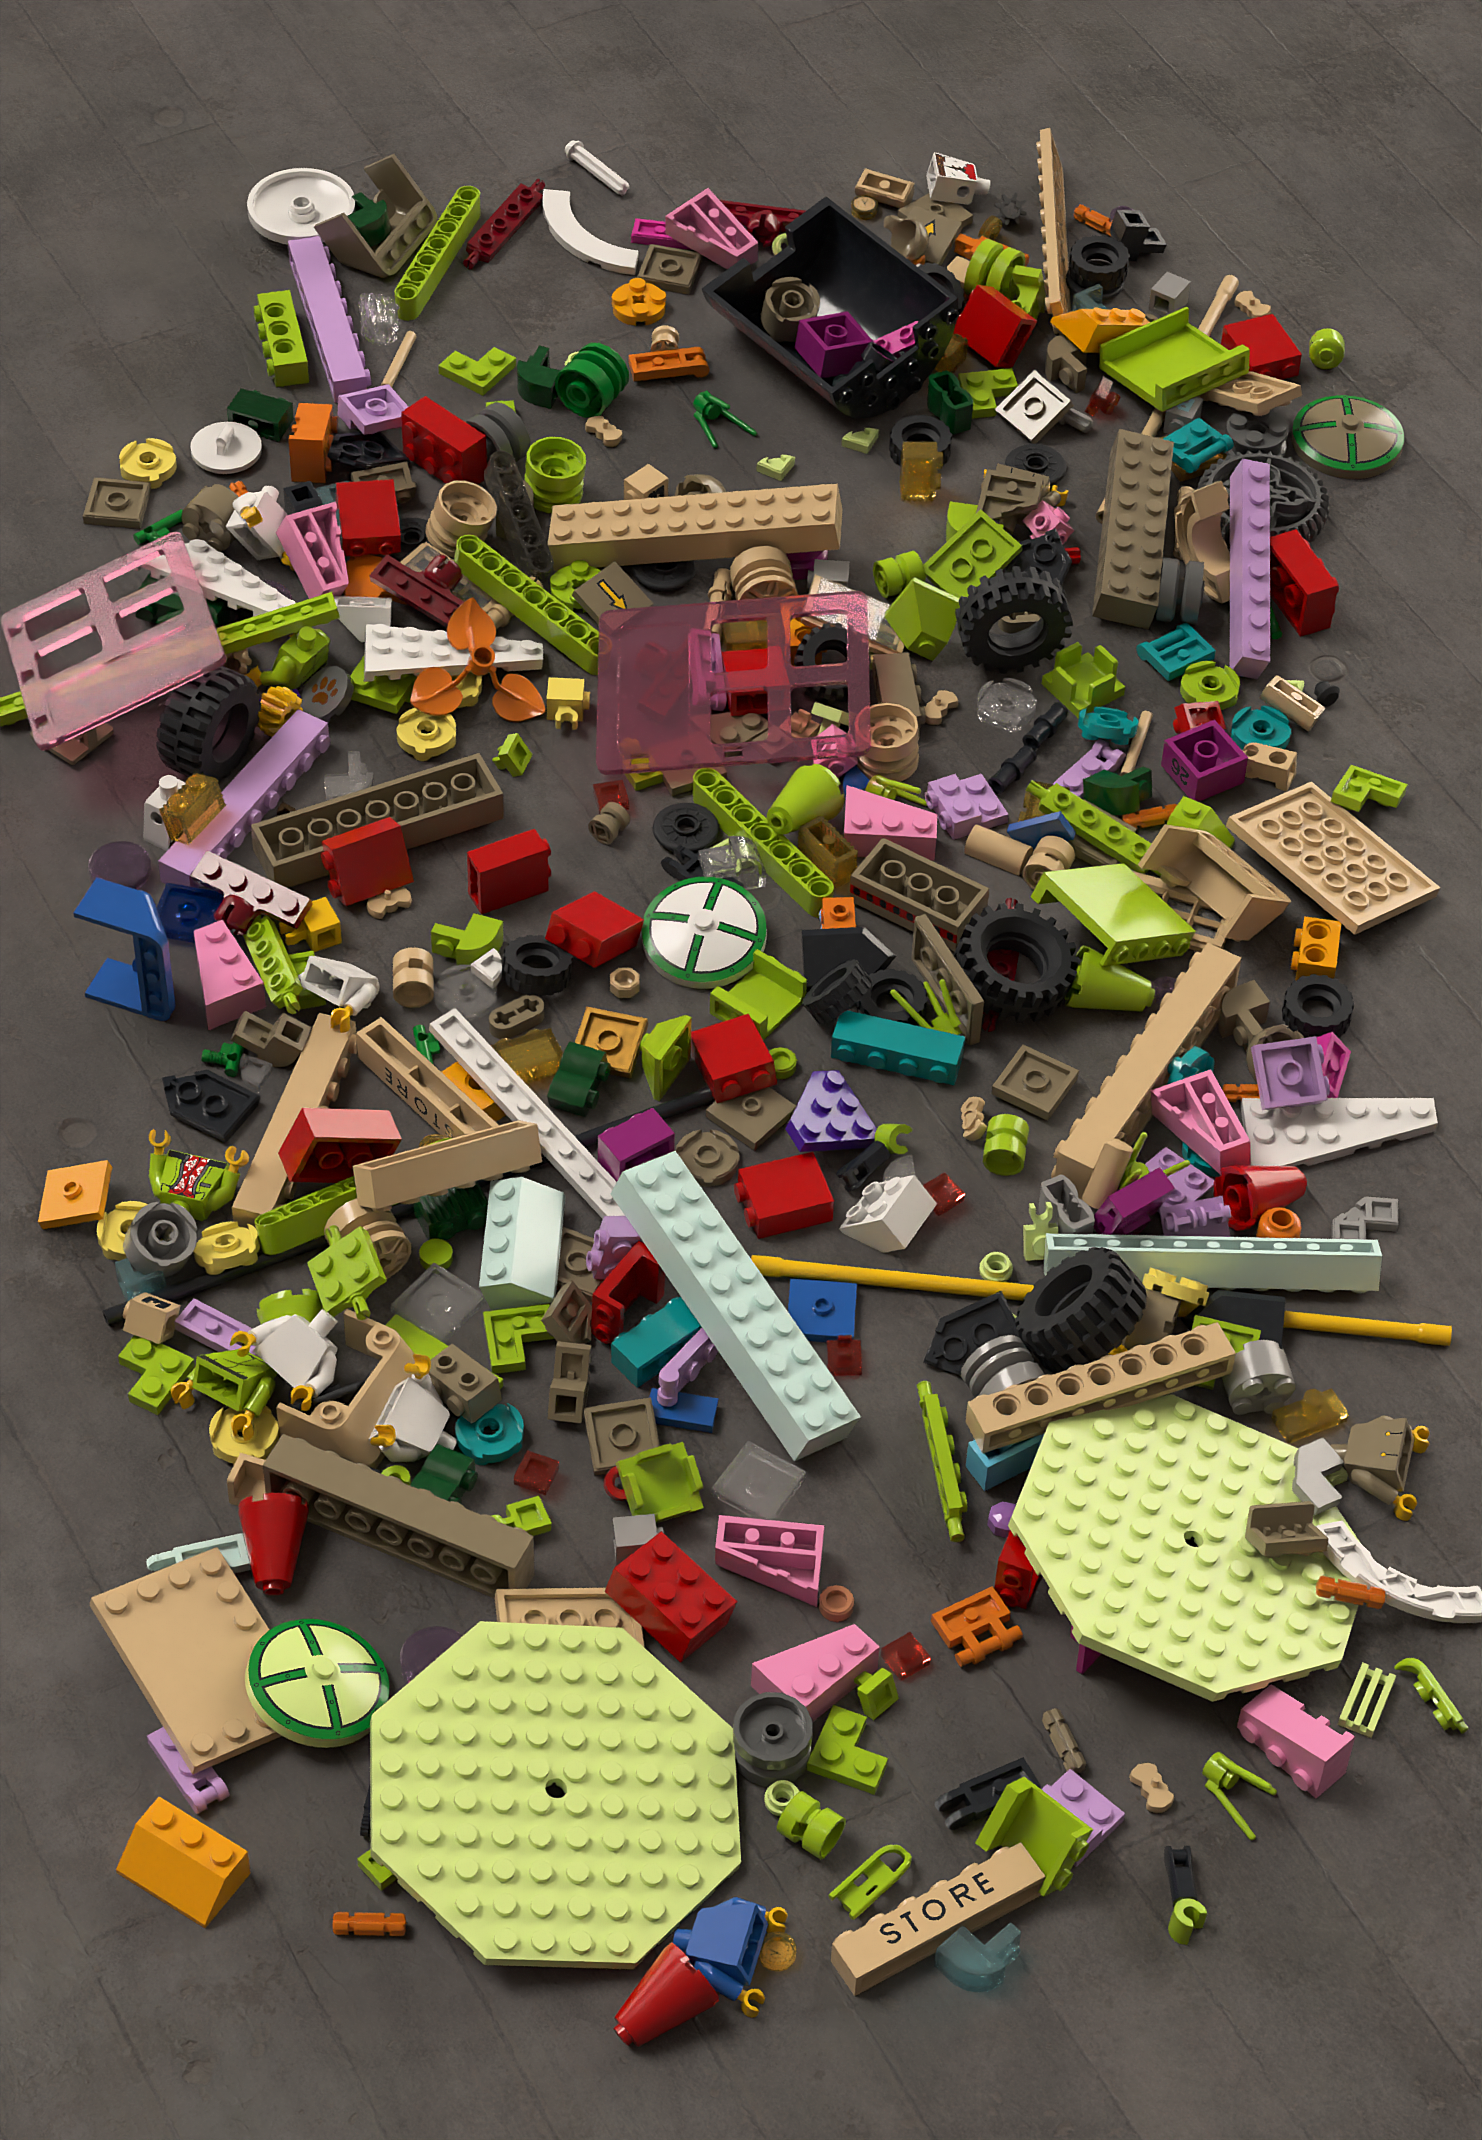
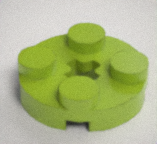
M584 560L574 561L571 565L559 569L551 576V595L572 611L573 608L582 609L583 607L572 596L574 588L580 587L598 574L600 570L589 566Z
M1201 661L1190 665L1185 670V674L1181 679L1180 693L1187 703L1219 701L1221 710H1224L1237 703L1240 679L1236 672L1226 665L1223 669L1215 666L1216 662ZM1205 684H1209L1211 687L1215 688L1205 687Z

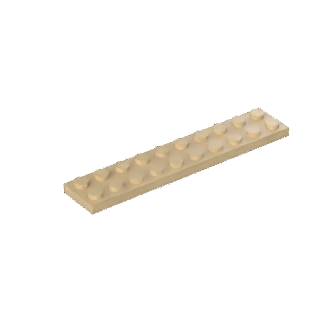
M1046 128L1040 130V141L1036 142L1040 157L1037 159L1040 174H1042L1038 176L1040 189L1043 191L1039 193L1041 206L1044 208L1040 210L1044 226L1041 227L1043 241L1046 243L1042 244V251L1046 261L1043 262V269L1046 278H1048L1044 280L1047 296H1049L1045 298V305L1048 314L1053 313L1055 317L1071 312V296L1065 280L1069 270L1063 167L1051 129ZM1052 324L1055 334H1063Z

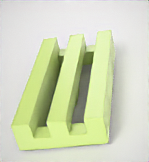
M1362 1662L1340 1715L1338 1725L1372 1738L1395 1682L1396 1675L1391 1673L1388 1676L1383 1675V1670L1378 1668L1375 1671L1368 1669L1369 1665ZM1365 1678L1371 1681L1355 1720L1351 1721L1348 1718ZM1379 1683L1384 1685V1688L1368 1727L1361 1725Z

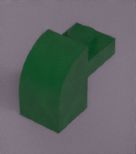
M362 192L353 195L352 198L355 200L356 212L347 217L371 248L383 242L390 235L391 225L387 204L384 200L375 203L372 199L369 200Z
M539 345L534 355L529 356L527 362L518 361L517 389L521 398L526 402L551 409L558 397L555 389V379L561 370L550 368L548 347Z
M1142 766L1120 776L1104 769L1083 779L1084 800L1111 815H1126L1140 811V803L1152 797V770Z

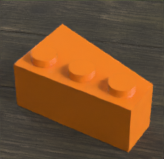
M299 403L295 415L296 424L292 425V432L295 433L294 435H289L288 438L291 481L326 483L327 471L332 472L333 461L327 455L334 437L333 433H338V416H333V404Z

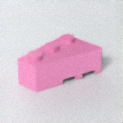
M709 188L665 216L666 235L726 269H729L742 258L746 259L751 265L758 261V242Z
M847 785L843 856L867 857L879 841L885 838L934 861L937 838V814Z
M220 920L194 930L196 956L208 1030L240 1018L244 1011L253 1013L265 1008L264 982L224 921Z
M1211 1069L1151 1090L1152 1114L1220 1175L1222 1173L1220 1170L1223 1167L1251 1164L1250 1139Z
M853 1624L752 1663L751 1687L759 1694L779 1692L796 1698L807 1708L813 1722L858 1686L854 1683V1679L863 1671L872 1674L878 1669L880 1647L859 1627Z

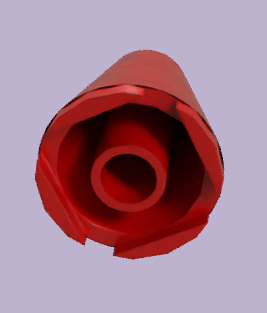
M1230 1165L1223 1167L1220 1170L1222 1171L1221 1175L1215 1178L1213 1195L1214 1197L1223 1196L1224 1206L1229 1205L1231 1218H1228V1226L1236 1231L1245 1230L1259 1223L1261 1215L1265 1211L1274 1207L1284 1208L1303 1197L1307 1187V1179L1300 1169L1295 1166Z
M263 1493V1500L254 1502L253 1496L246 1497L239 1503L238 1514L255 1586L263 1590L262 1592L266 1595L283 1594L284 1590L288 1589L292 1583L309 1514V1504L306 1502L303 1505L301 1497L286 1493Z
M672 1942L662 1950L614 2017L617 2025L613 2030L627 2046L633 2042L637 2047H640L710 2009L719 2001L718 1994L699 1969L696 1970L688 1962L690 1959Z

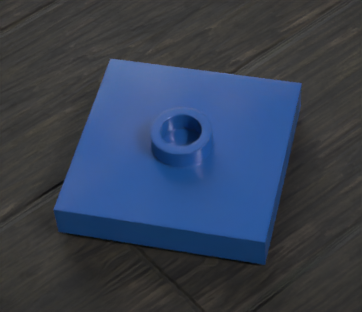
M790 1279L788 1313L808 1341L853 1344L857 1283Z

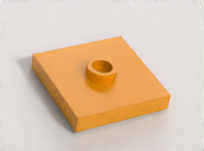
M105 1160L48 1170L38 1219L41 1228L48 1229L103 1219L112 1166L109 1161Z

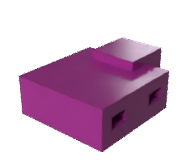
M1161 1167L1107 1197L1094 1214V1229L1098 1234L1137 1235L1143 1231L1151 1221L1150 1216L1157 1212L1175 1189Z

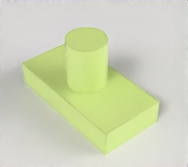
M817 702L814 703L811 712L814 715L823 717L818 735L832 724L838 728L840 723L853 727L857 717L856 715Z

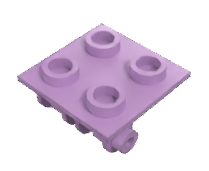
M1165 1147L1145 1165L1150 1173L1159 1167L1165 1170L1185 1160ZM1190 1164L1188 1167L1168 1176L1175 1189L1161 1207L1197 1201L1214 1187V1180Z
M1223 1196L1159 1208L1164 1236L1230 1237L1227 1219L1231 1218V1210L1229 1205L1224 1206Z

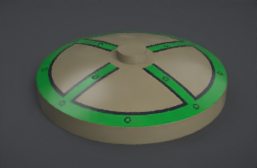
M1336 395L1317 399L1304 406L1294 419L1291 440L1298 456L1315 470L1338 478L1362 479L1379 475L1396 464L1403 449L1404 431L1395 415L1382 405L1361 397Z

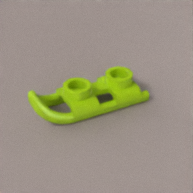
M1406 1658L1395 1665V1670L1408 1671L1418 1675L1417 1679L1419 1681L1414 1683L1413 1686L1424 1702L1430 1699L1434 1702L1438 1709L1432 1713L1444 1731L1449 1727L1452 1730L1458 1728L1463 1734L1469 1729L1456 1707L1422 1661L1415 1658Z
M887 1845L880 1848L836 1887L828 1897L832 1901L837 1898L843 1904L844 1909L850 1912L849 1917L855 1920L907 1871L912 1861L911 1854L900 1845ZM887 1853H896L904 1859V1862L893 1872L880 1860V1857ZM863 1874L868 1879L858 1887L854 1884V1881ZM873 1888H876L871 1894H869L868 1896L866 1895Z

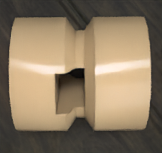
M1048 835L1042 837L1023 869L1024 881L1029 887L1035 889L1043 872L1070 869L1075 860L1073 847L1069 842L1057 836Z
M421 948L402 949L393 957V998L400 1005L410 1008L428 1004L434 997L433 957L429 952Z

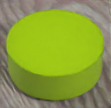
M781 1047L769 1051L774 1060L776 1078L786 1079L791 1077L796 1071L797 1059L795 1054L791 1050Z
M430 1239L424 1242L419 1250L420 1263L423 1268L431 1272L446 1270L453 1261L451 1245L442 1239Z

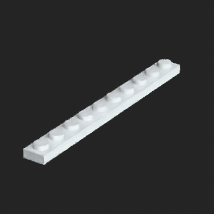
M456 1008L430 1023L429 1031L513 1122L521 1120L538 1125L541 1153L602 1219L604 1216H625L610 1194L617 1183L614 1178Z

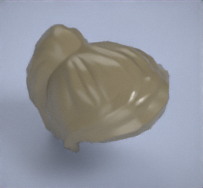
M894 215L885 217L884 227L888 228L892 233L891 247L911 262L920 259L927 251L929 245V235L923 222L917 218L903 219Z

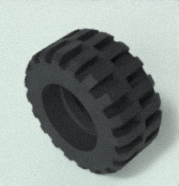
M213 662L201 663L192 667L190 672H186L182 676L181 682L177 683L173 688V693L171 697H168L165 703V710L161 713L159 719L161 723L160 727L157 728L156 736L158 741L156 742V747L163 764L169 769L202 784L216 783L221 781L222 778L229 776L231 770L240 764V759L247 753L250 741H253L254 731L259 723L258 713L261 711L259 699L261 696L254 681L245 675Z
M1092 1247L1088 1251L1081 1250L1076 1252L1075 1256L1062 1260L1061 1264L1057 1267H1052L1046 1272L1047 1275L1043 1279H1039L1033 1285V1290L1026 1294L1023 1299V1305H1020L1018 1308V1317L1015 1318V1325L1018 1337L1042 1365L1049 1371L1059 1373L1066 1371L1074 1365H1084L1097 1361L1101 1357L1109 1355L1108 1353L1114 1348L1117 1349L1123 1343L1122 1340L1127 1335L1130 1336L1134 1331L1135 1324L1140 1322L1143 1316L1142 1310L1146 1309L1147 1304L1146 1289L1139 1278L1113 1250L1103 1247Z

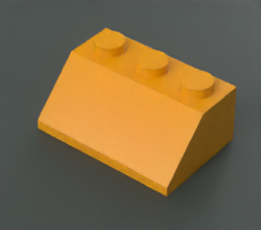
M1097 307L1094 309H1079L1052 317L1050 321L1084 353H1100V344L1150 323L1145 318V314L1138 309L1120 310L1113 308L1112 310H1106Z
M161 1797L155 1800L135 1824L116 1868L117 1874L203 1928L209 1925L251 1873L247 1850Z

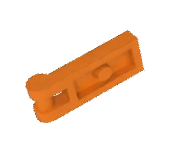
M701 347L631 354L628 357L633 381L692 374L702 378L708 375L710 371L708 362L705 360V352Z

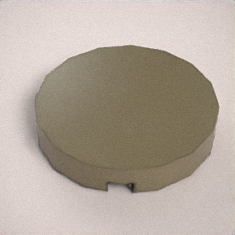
M711 1129L710 1132L701 1133L702 1130H696L685 1135L676 1145L675 1151L700 1186L711 1187L721 1185L734 1176L738 1170L740 1156L737 1144L729 1135Z

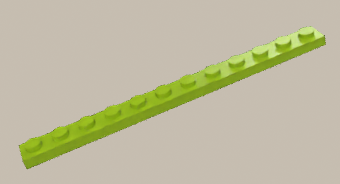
M329 592L1 697L0 726L11 725L19 720L44 714L43 699L50 693L67 700L72 705L91 697H99L104 693L119 688H127L132 684L147 679H155L172 671L186 669L197 663L211 661L222 655L239 652L247 647L270 642L291 633H299V630L304 626L313 627L319 624H327L332 620L340 618L333 594Z

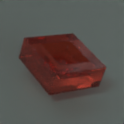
M623 780L593 784V794L599 814L602 808L609 802H616L626 810H629V799Z
M945 1172L923 1185L937 1203L933 1211L938 1216L964 1201V1191Z
M527 1450L514 1475V1485L546 1496L559 1471V1461Z
M911 1632L881 1648L880 1656L900 1681L930 1665V1655Z

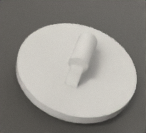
M219 422L204 427L195 434L190 446L192 458L198 466L219 474L236 473L251 467L257 462L262 452L261 439L257 432L249 426L237 422Z

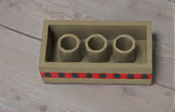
M882 838L851 875L849 897H854L855 904L913 932L915 917L926 914L947 947L955 952L966 925L969 924L972 916L975 913L980 916L983 908L988 906L990 888Z

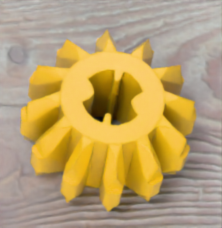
M270 687L267 693H262L260 701L261 711L258 713L260 719L257 727L264 734L273 737L298 709L303 711V708L300 707L302 699L286 687Z

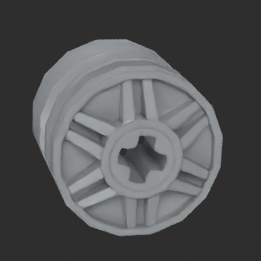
M1013 1335L1000 1336L976 1349L966 1360L961 1371L962 1379L975 1398L980 1395H990L1003 1391L1011 1385H1022L1034 1381L1045 1374L1038 1364L1033 1362L1032 1355L1021 1339Z

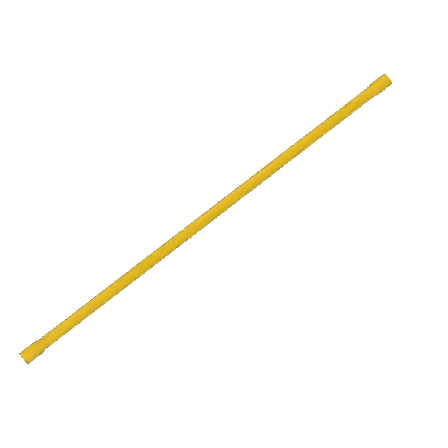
M751 1256V1260L762 1276L769 1277L785 1276L988 1297L1002 1291L1005 1299L1023 1301L1026 1294L1034 1288L1033 1285L802 1262L784 1260L780 1257ZM1181 1300L1178 1317L1187 1316L1200 1304ZM1292 1311L1284 1312V1328L1411 1340L1424 1344L1450 1346L1452 1327L1446 1325L1410 1324Z

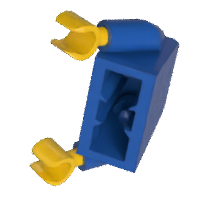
M733 1897L714 1907L702 1908L698 1911L693 1929H677L674 1934L673 1943L680 1950L686 1952V1956L690 1959L689 1961L696 1970H700L715 1991L732 2001L740 2000L742 2002V2012L752 2018L758 2016L759 2010L751 2006L748 2000L753 1999L763 2004L765 1997L761 1990L750 1989L745 1991L743 1986H750L766 1931L773 1937L782 1936L786 1930V1926L782 1923L786 1922L788 1915L782 1907H775L770 1912H767L764 1906Z

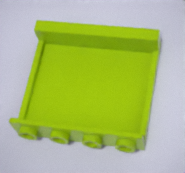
M1184 307L1100 344L1099 368L1163 412L1249 373L1250 349L1243 344L1231 350L1226 349L1189 323V308Z
M1124 863L1043 872L1031 895V898L1038 905L1061 902L1108 948L1099 963L1102 967L1182 956L1189 949L1190 941L1196 932Z

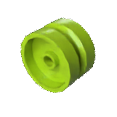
M990 239L982 241L974 252L967 268L964 281L965 294L970 296L977 285L990 286L1012 301L1016 294L1012 273L1016 265L1025 266V254L1011 247L1003 249L1002 244Z

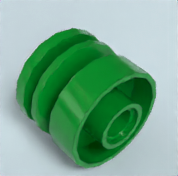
M589 343L583 346L573 357L572 361L568 362L558 373L555 379V389L560 400L573 413L584 418L600 416L613 399L617 398L619 393L627 386L629 371L624 360L612 348L601 343Z

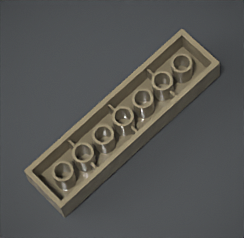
M1119 429L1109 459L1093 617L1149 629L1159 600L1173 441Z
M480 753L252 824L253 851L268 879L289 888L329 875V870L325 869L321 860V853L324 852L321 842L323 840L390 817L401 826L406 850L504 819L503 792Z
M282 1434L263 1464L265 1492L286 1493L301 1497L303 1505L306 1502L309 1504L307 1521L494 1599L496 1589H527L534 1577V1536L529 1535L521 1528H512L502 1524L490 1515H480L466 1509L458 1502L446 1501L434 1496L433 1493L426 1489L414 1488L403 1483L397 1477L385 1476L373 1471L365 1464L353 1463L341 1458L333 1451H324L310 1445L304 1439L292 1438L285 1434Z

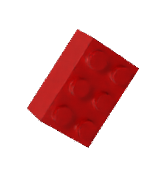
M424 396L401 412L402 450L411 461L446 484L452 481H468L478 485L487 479L486 435L427 396Z
M1297 529L1270 537L1271 598L1300 637L1331 628L1333 614L1335 613L1336 596L1339 592L1336 578L1330 575L1323 561L1315 555L1309 542L1303 539Z
M302 1108L278 1154L290 1182L338 1183L354 1176V1165L393 1155L402 1138L389 1110Z
M662 1531L613 1569L604 1591L680 1663L728 1624L738 1602Z

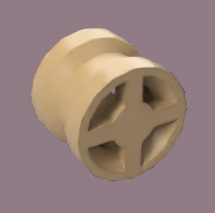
M666 325L654 329L651 352L678 349V331L674 327Z

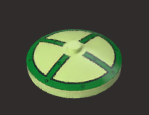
M298 1619L275 1626L266 1632L256 1643L245 1671L247 1695L259 1717L280 1735L307 1746L338 1747L361 1739L370 1732L372 1714L384 1705L389 1697L387 1670L375 1649L354 1631L326 1620Z

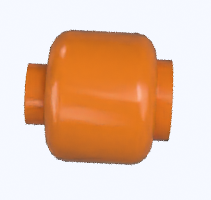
M1283 1207L1271 1208L1261 1215L1256 1237L1300 1238L1301 1220L1297 1214Z

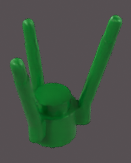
M707 390L699 393L694 399L693 408L696 412L693 416L699 421L713 448L716 449L718 444L705 419H716L720 413L751 435H758L757 431L727 411L730 409L729 404L713 396Z

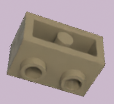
M454 1344L449 1345L430 1360L429 1376L442 1402L448 1406L454 1415H461L472 1424L502 1401L498 1377Z

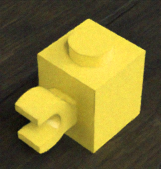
M549 677L547 720H555L556 729L561 728L562 722L570 721L572 723V730H576L578 721H583L584 709H589L590 692L584 691V679Z

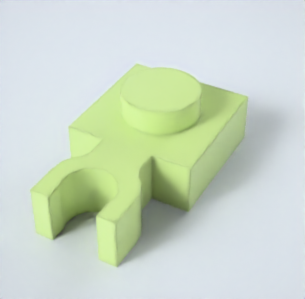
M1046 1202V1211L1041 1215L1036 1214L1034 1203H1029V1214L1033 1225H1023L1024 1258L1026 1261L1044 1260L1046 1233L1058 1234V1226L1056 1223H1049L1053 1216L1051 1202Z

